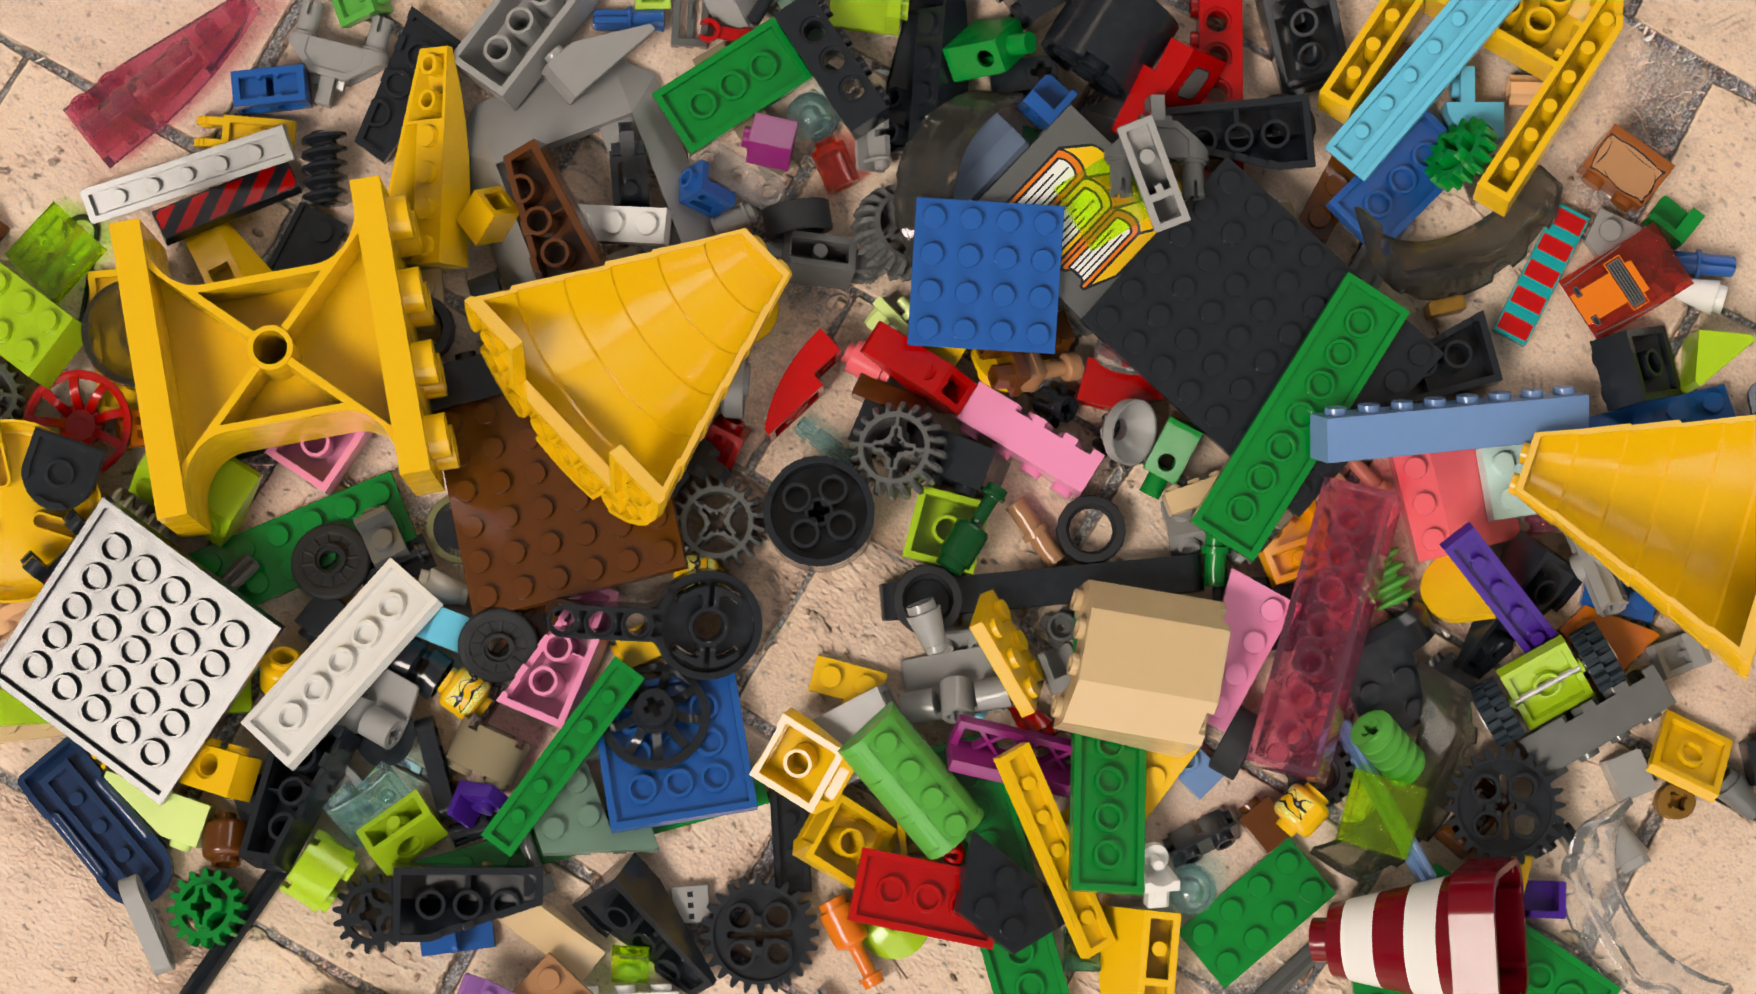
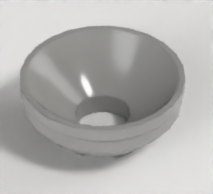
M1124 399L1112 407L1105 415L1103 426L1100 429V436L1105 451L1112 460L1123 465L1132 466L1141 463L1152 450L1157 435V420L1154 410L1146 401ZM1117 420H1119L1120 431L1115 438H1113L1115 425Z

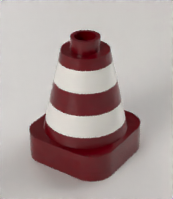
M1470 858L1451 875L1333 902L1329 906L1326 917H1314L1310 922L1309 950L1313 962H1327L1333 977L1405 994H1527L1529 966L1524 886L1520 863L1517 858Z

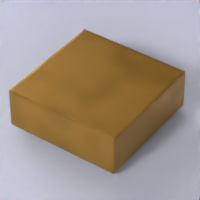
M1457 295L1429 301L1423 308L1425 320L1459 314L1467 307L1464 296Z

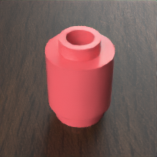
M860 338L857 345L850 342L841 359L842 362L846 363L844 371L857 378L862 373L887 383L890 375L860 352L866 341Z

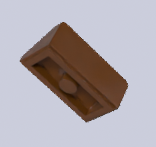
M860 373L852 391V399L862 403L865 399L884 407L886 402H891L895 406L896 411L901 401H905L909 405V410L917 404L922 408V415L928 401Z

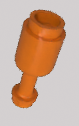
M842 893L818 906L822 914L819 918L834 947L838 951L847 950L850 952L863 977L859 983L863 985L865 990H868L885 980L882 975L883 971L882 969L875 970L863 947V941L868 937V930L864 923L847 920L851 900L848 901L845 894Z

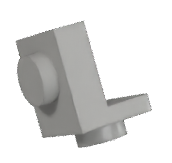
M1160 502L1171 556L1191 555L1200 552L1201 545L1205 544V532L1189 522L1196 509L1169 518L1164 502Z
M1686 632L1645 648L1651 664H1654L1663 681L1712 663L1709 650H1705Z

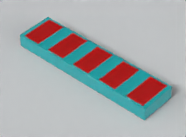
M1559 202L1555 204L1491 331L1522 347L1526 346L1590 218Z

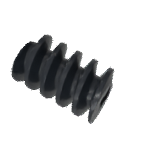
M317 130L312 131L301 139L302 146L309 148L301 153V158L309 162L301 168V172L309 177L302 181V187L310 191L303 194V203L321 208L348 205L338 201L339 196L348 193V189L339 187L338 182L348 179V175L337 172V168L348 165V161L337 158V154L347 151V146L337 143L338 139L347 137V132Z

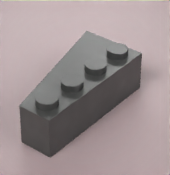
M1654 664L1637 667L1625 674L1626 680L1602 693L1600 691L1595 692L1593 697L1550 719L1515 740L1514 743L1517 748H1520V753L1524 759L1529 754H1534L1533 766L1537 767L1544 762L1547 763L1542 773L1545 777L1556 774L1557 777L1555 779L1569 771L1567 768L1568 764L1577 759L1581 763L1589 760L1600 753L1598 747L1609 741L1614 744L1631 734L1629 729L1640 723L1646 725L1662 715L1661 711L1677 702Z

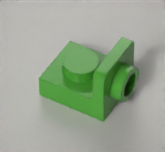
M331 0L341 28H351L377 14L388 15L394 11L391 0Z

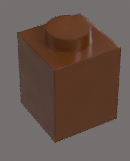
M1255 795L1239 808L1243 814L1236 820L1259 848L1268 854L1288 838L1289 835L1276 824L1280 817L1275 813V804L1270 797L1264 796L1259 799Z

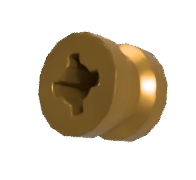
M1668 783L1656 790L1653 797V805L1656 812L1666 819H1683L1693 812L1696 806V798L1694 794L1672 783Z

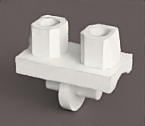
M1158 842L1145 844L1143 903L1150 909L1168 907L1170 892L1180 891V879L1168 866V852Z

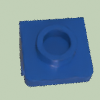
M702 159L682 171L679 178V203L712 218L735 206L736 193L722 187L717 182L708 180L709 162Z

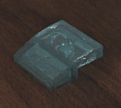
M381 761L357 787L346 781L322 809L350 843L357 848L363 844L355 831L411 792L392 767Z

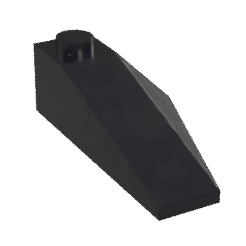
M635 852L613 865L572 904L598 933L606 938L610 934L628 946L625 951L634 958L640 954L655 964L654 969L656 973L686 994H698L713 986L717 981L660 878Z
M391 863L392 942H432L441 939L443 936L461 930L465 931L477 925L498 918L501 919L543 904V867L451 863Z

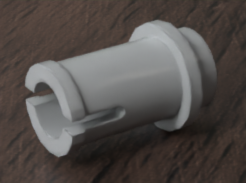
M740 202L739 207L717 217L710 218L716 235L746 227L752 229L753 224L759 222L750 202L746 204Z

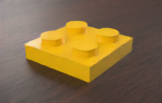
M1667 709L1660 718L1646 771L1713 803L1721 790L1733 740Z

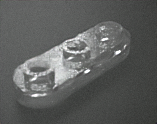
M718 141L713 142L693 156H690L688 153L691 166L707 156L714 157L713 162L709 164L708 180L719 183L722 187L736 193V196L760 209L783 202L786 199L787 190L780 175L764 166L746 163V156ZM736 173L745 174L743 179L739 181L732 179ZM768 189L774 190L773 196L768 198L763 196L764 191Z

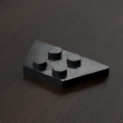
M971 830L968 831L965 837V842H968L965 865L961 864L960 889L956 893L955 913L1011 954L1018 953L1065 924L1049 888L978 833Z

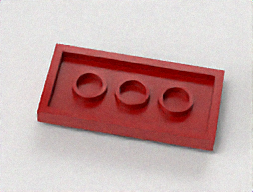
M866 847L861 848L847 920L993 950L994 945L991 939L954 912L956 893L960 889L959 874L961 867Z

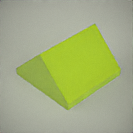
M1700 329L1684 338L1680 369V389L1683 394L1689 393L1703 385L1756 339L1751 334Z

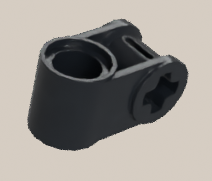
M1047 56L1021 58L1008 71L990 75L992 100L1008 101L1025 97L1039 82V78L1036 76L1038 69H1044L1045 74L1052 75L1058 80L1056 63Z

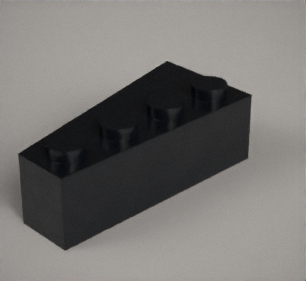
M334 725L294 771L288 768L269 750L238 856L255 868L289 874L362 739L346 726Z

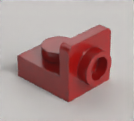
M719 414L711 424L705 439L722 453L717 461L732 471L744 442L749 437L752 429L745 426L744 421L741 419L724 418L723 414Z

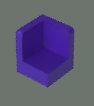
M1527 880L1524 892L1525 917L1566 919V881Z

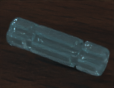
M803 417L794 429L798 436L804 440H810V445L825 456L840 460L852 468L855 467V465L849 462V458L857 453L850 448L846 450L842 442L823 428L818 429L816 423L808 417Z

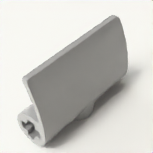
M980 646L901 661L905 692L900 693L899 696L900 710L911 724L940 719L947 723L955 724L959 714L974 717L975 713L1014 707L1013 701Z
M386 668L335 725L346 726L353 733H359L389 750L399 742L416 703L419 686Z

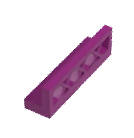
M959 714L945 746L948 771L1003 783L993 758L1010 748H997L994 742L1003 738L1014 739L1017 744L1029 742L1032 749L1040 745L1049 747L1051 753L1035 757L1051 793L1070 798L1071 764L1065 763L1063 760L1064 757L1071 755L1070 739ZM965 728L979 731L983 736L973 741L960 739Z

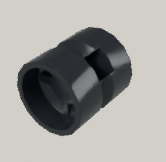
M414 637L387 668L418 685V694L427 700H431L438 692L436 691L450 673L454 660L438 650L429 652L428 644ZM424 662L428 666L421 675L417 672Z

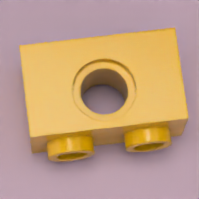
M210 737L180 783L226 798L250 803L262 760L248 756L249 748L228 743L227 749L221 748L222 740Z

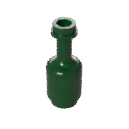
M989 481L986 487L982 488L985 496L970 519H957L938 549L940 555L936 562L958 576H961L964 570L971 568L988 540V534L984 531L983 526L998 502L1003 504L1005 502L1004 498L1008 494L1005 489Z

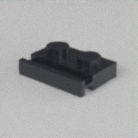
M300 201L267 265L279 271L323 262L335 255L349 226Z

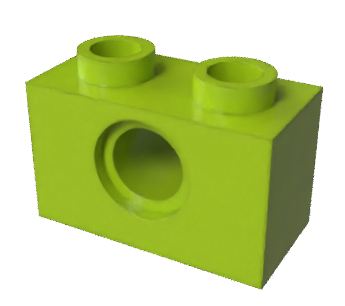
M417 789L355 831L370 857L387 876L391 875V863H408L449 834L433 808Z

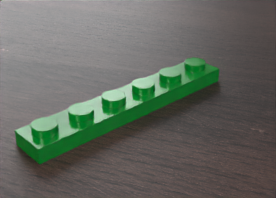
M615 656L482 832L481 836L511 857L645 678Z

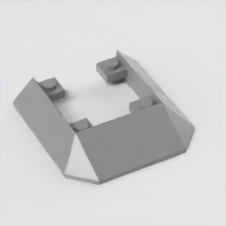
M622 60L571 105L546 78L540 79L516 111L496 97L474 105L466 122L470 161V195L477 189L502 186L514 202L503 156L532 139L545 143L547 149L551 150L600 131L609 153L611 151V143L619 142L618 122L633 121L634 141H643L667 207L672 210L669 246L716 235L710 217L679 203V178L682 171L690 167L681 140L652 98V93L660 89L654 73ZM517 217L502 242L489 244L506 290H509L511 285L536 280L529 259L530 253L526 238L523 236ZM644 245L646 253L652 252V249L666 247Z

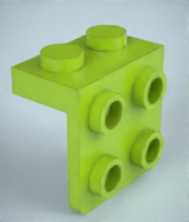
M830 0L829 8L833 16L829 18V21L835 29L842 26L846 31L899 36L900 21L908 20L910 0Z

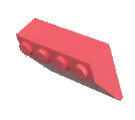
M1478 449L1388 457L1415 564L1448 556L1439 544L1468 521L1488 546L1512 541L1519 533L1520 528L1517 518L1491 522L1487 520L1475 451Z

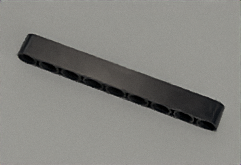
M1201 554L954 576L962 589L963 605L960 614L974 613L980 594L991 589L994 590L999 600L1003 599L1006 602L1009 610L1070 604L1075 588L1079 589L1088 579L1173 594L1205 591ZM922 579L915 582L909 588L906 604L908 606L922 599L934 597L936 605H941L943 616L950 604L949 593L946 587L939 581ZM897 582L879 584L882 621L899 620L894 611L893 601Z

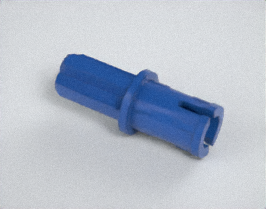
M628 6V9H596L593 13V26L596 31H620L646 24H651L655 28L654 31H665L664 9L635 10L632 9V6Z
M1664 249L1661 270L1664 273L1694 274V278H1699V275L1732 277L1736 271V258L1730 255L1702 253L1701 249H1697L1696 252Z

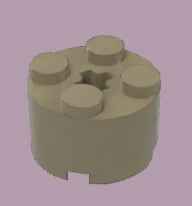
M463 716L446 754V757L451 760L449 763L450 768L469 777L473 771L484 775V783L494 785L502 791H505L507 785L513 786L531 744L523 740L520 747L516 745L518 741L514 740V735L477 720L475 726L469 725L471 719Z

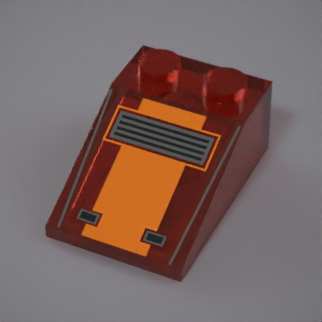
M1652 221L1558 281L1596 339L1609 336L1694 284Z

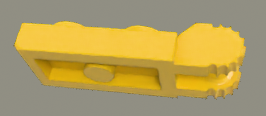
M224 115V117L197 116L196 125L206 129H222L221 139L195 138L194 147L202 150L285 123L295 151L298 123L294 120Z

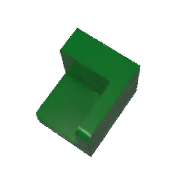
M1663 196L1641 224L1650 231L1665 237V242L1676 250L1684 244L1704 219L1705 215L1694 207L1687 212L1669 197Z

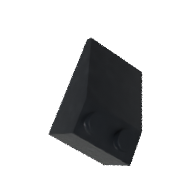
M1255 0L1260 25L1281 93L1300 95L1322 89L1347 51L1337 1Z

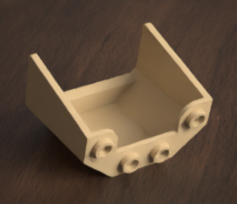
M1089 579L1079 589L1075 588L1070 602V609L1075 611V618L1077 620L1073 630V638L1078 640L1076 651L1070 654L1066 671L1067 674L1071 675L1069 687L1063 690L1061 696L1055 695L1052 702L1050 714L1051 717H1055L1053 728L1181 758L1201 747L1205 738L1208 715L1215 714L1220 698L1231 633L1230 624L1224 623L1227 612L1226 603Z

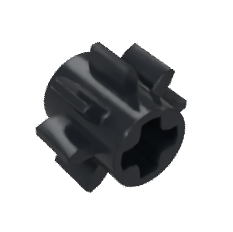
M1057 381L1052 382L1051 388L1042 386L1033 398V408L1037 412L1036 415L1048 421L1055 429L1058 428L1060 421L1064 423L1070 422L1075 417L1078 409V402L1074 397L1076 392L1068 389V385Z

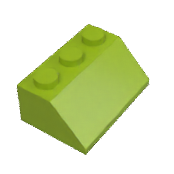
M145 453L137 466L128 491L155 507ZM235 457L223 464L216 473L208 494V507L213 534L203 535L204 538L222 547L242 527L263 474Z

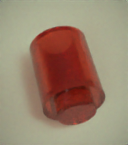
M829 137L814 145L816 150L811 154V157L828 195L842 192L861 181L844 140L836 141L834 137Z

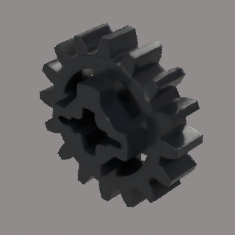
M377 873L373 878V882H370L365 874L360 876L359 886L353 881L347 882L346 884L350 892L348 894L339 892L337 897L343 901V904L332 909V911L341 914V919L333 923L335 927L343 926L345 929L340 935V939L344 940L351 937L353 939L351 943L353 950L364 944L366 954L372 953L374 945H377L380 953L386 952V942L388 941L393 946H398L400 942H392V932L386 933V924L391 917V902L378 898L377 891H375V889H379L391 896V878L386 883H382V874ZM360 893L361 902L356 911L350 913L351 904ZM371 903L373 908H380L382 915L376 917V924L373 919H367L365 916V912L370 910ZM361 925L368 929L369 935L372 938L359 934L353 926Z

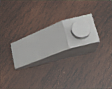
M646 24L573 41L565 49L558 45L544 58L547 64L541 73L571 105L643 43L655 28L651 24Z
M1152 114L1117 127L1116 129L1155 233L1191 220Z

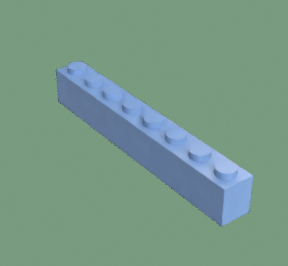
M1554 385L1553 391L1543 392L1542 388H1522L1521 394L1511 395L1510 391H1490L1489 397L1479 398L1478 394L1465 393L1457 394L1456 400L1446 401L1445 397L1432 396L1424 397L1423 403L1413 404L1412 400L1399 399L1392 400L1391 406L1380 407L1379 403L1372 402L1357 404V409L1347 410L1346 406H1325L1324 412L1310 413V458L1325 463L1521 445L1524 442L1531 444L1535 432L1589 428V394L1575 391V386Z

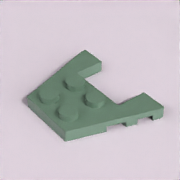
M597 743L533 827L543 856L591 855V853L613 852V854H627V852L641 851L655 853L659 851L652 827L611 834L610 825L587 764L599 759Z

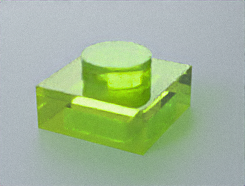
M613 945L611 953V982L648 984L649 947Z

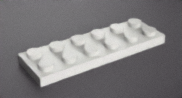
M390 557L240 723L279 760L294 771L444 604Z

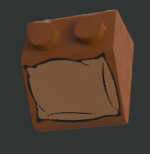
M1615 123L1598 140L1576 172L1582 176V182L1595 191L1601 189L1611 196L1610 201L1617 208L1624 212H1629L1630 210L1635 214L1667 178L1675 165Z

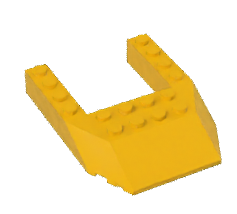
M1380 0L1320 90L1317 109L1345 124L1367 98L1421 15L1425 13L1435 18L1450 0ZM1522 0L1483 45L1484 48L1544 82L1477 183L1473 200L1505 217L1580 102L1623 29L1624 0Z

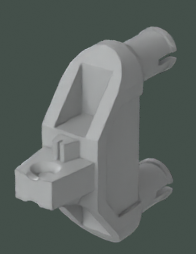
M302 0L296 29L294 28L289 32L287 40L313 75L312 84L318 86L315 103L318 106L332 109L337 91L344 92L346 86L351 87L378 74L388 66L390 57H388L389 53L386 52L395 22L384 17L382 21L380 16H372L366 44L359 48L319 38L316 34L325 5L315 0L313 3H311V0Z

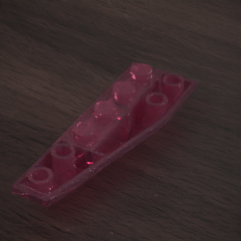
M226 0L128 59L114 70L104 73L98 82L85 93L75 96L63 111L109 168L113 167L166 125L199 93L238 45L258 14L259 6L254 0Z

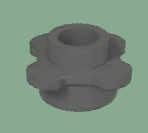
M1069 607L1061 608L1059 613L1052 616L1044 615L1040 620L1041 628L1045 629L1048 634V645L1051 648L1059 649L1063 643L1073 640L1074 611ZM1058 625H1064V630L1059 631L1057 629Z

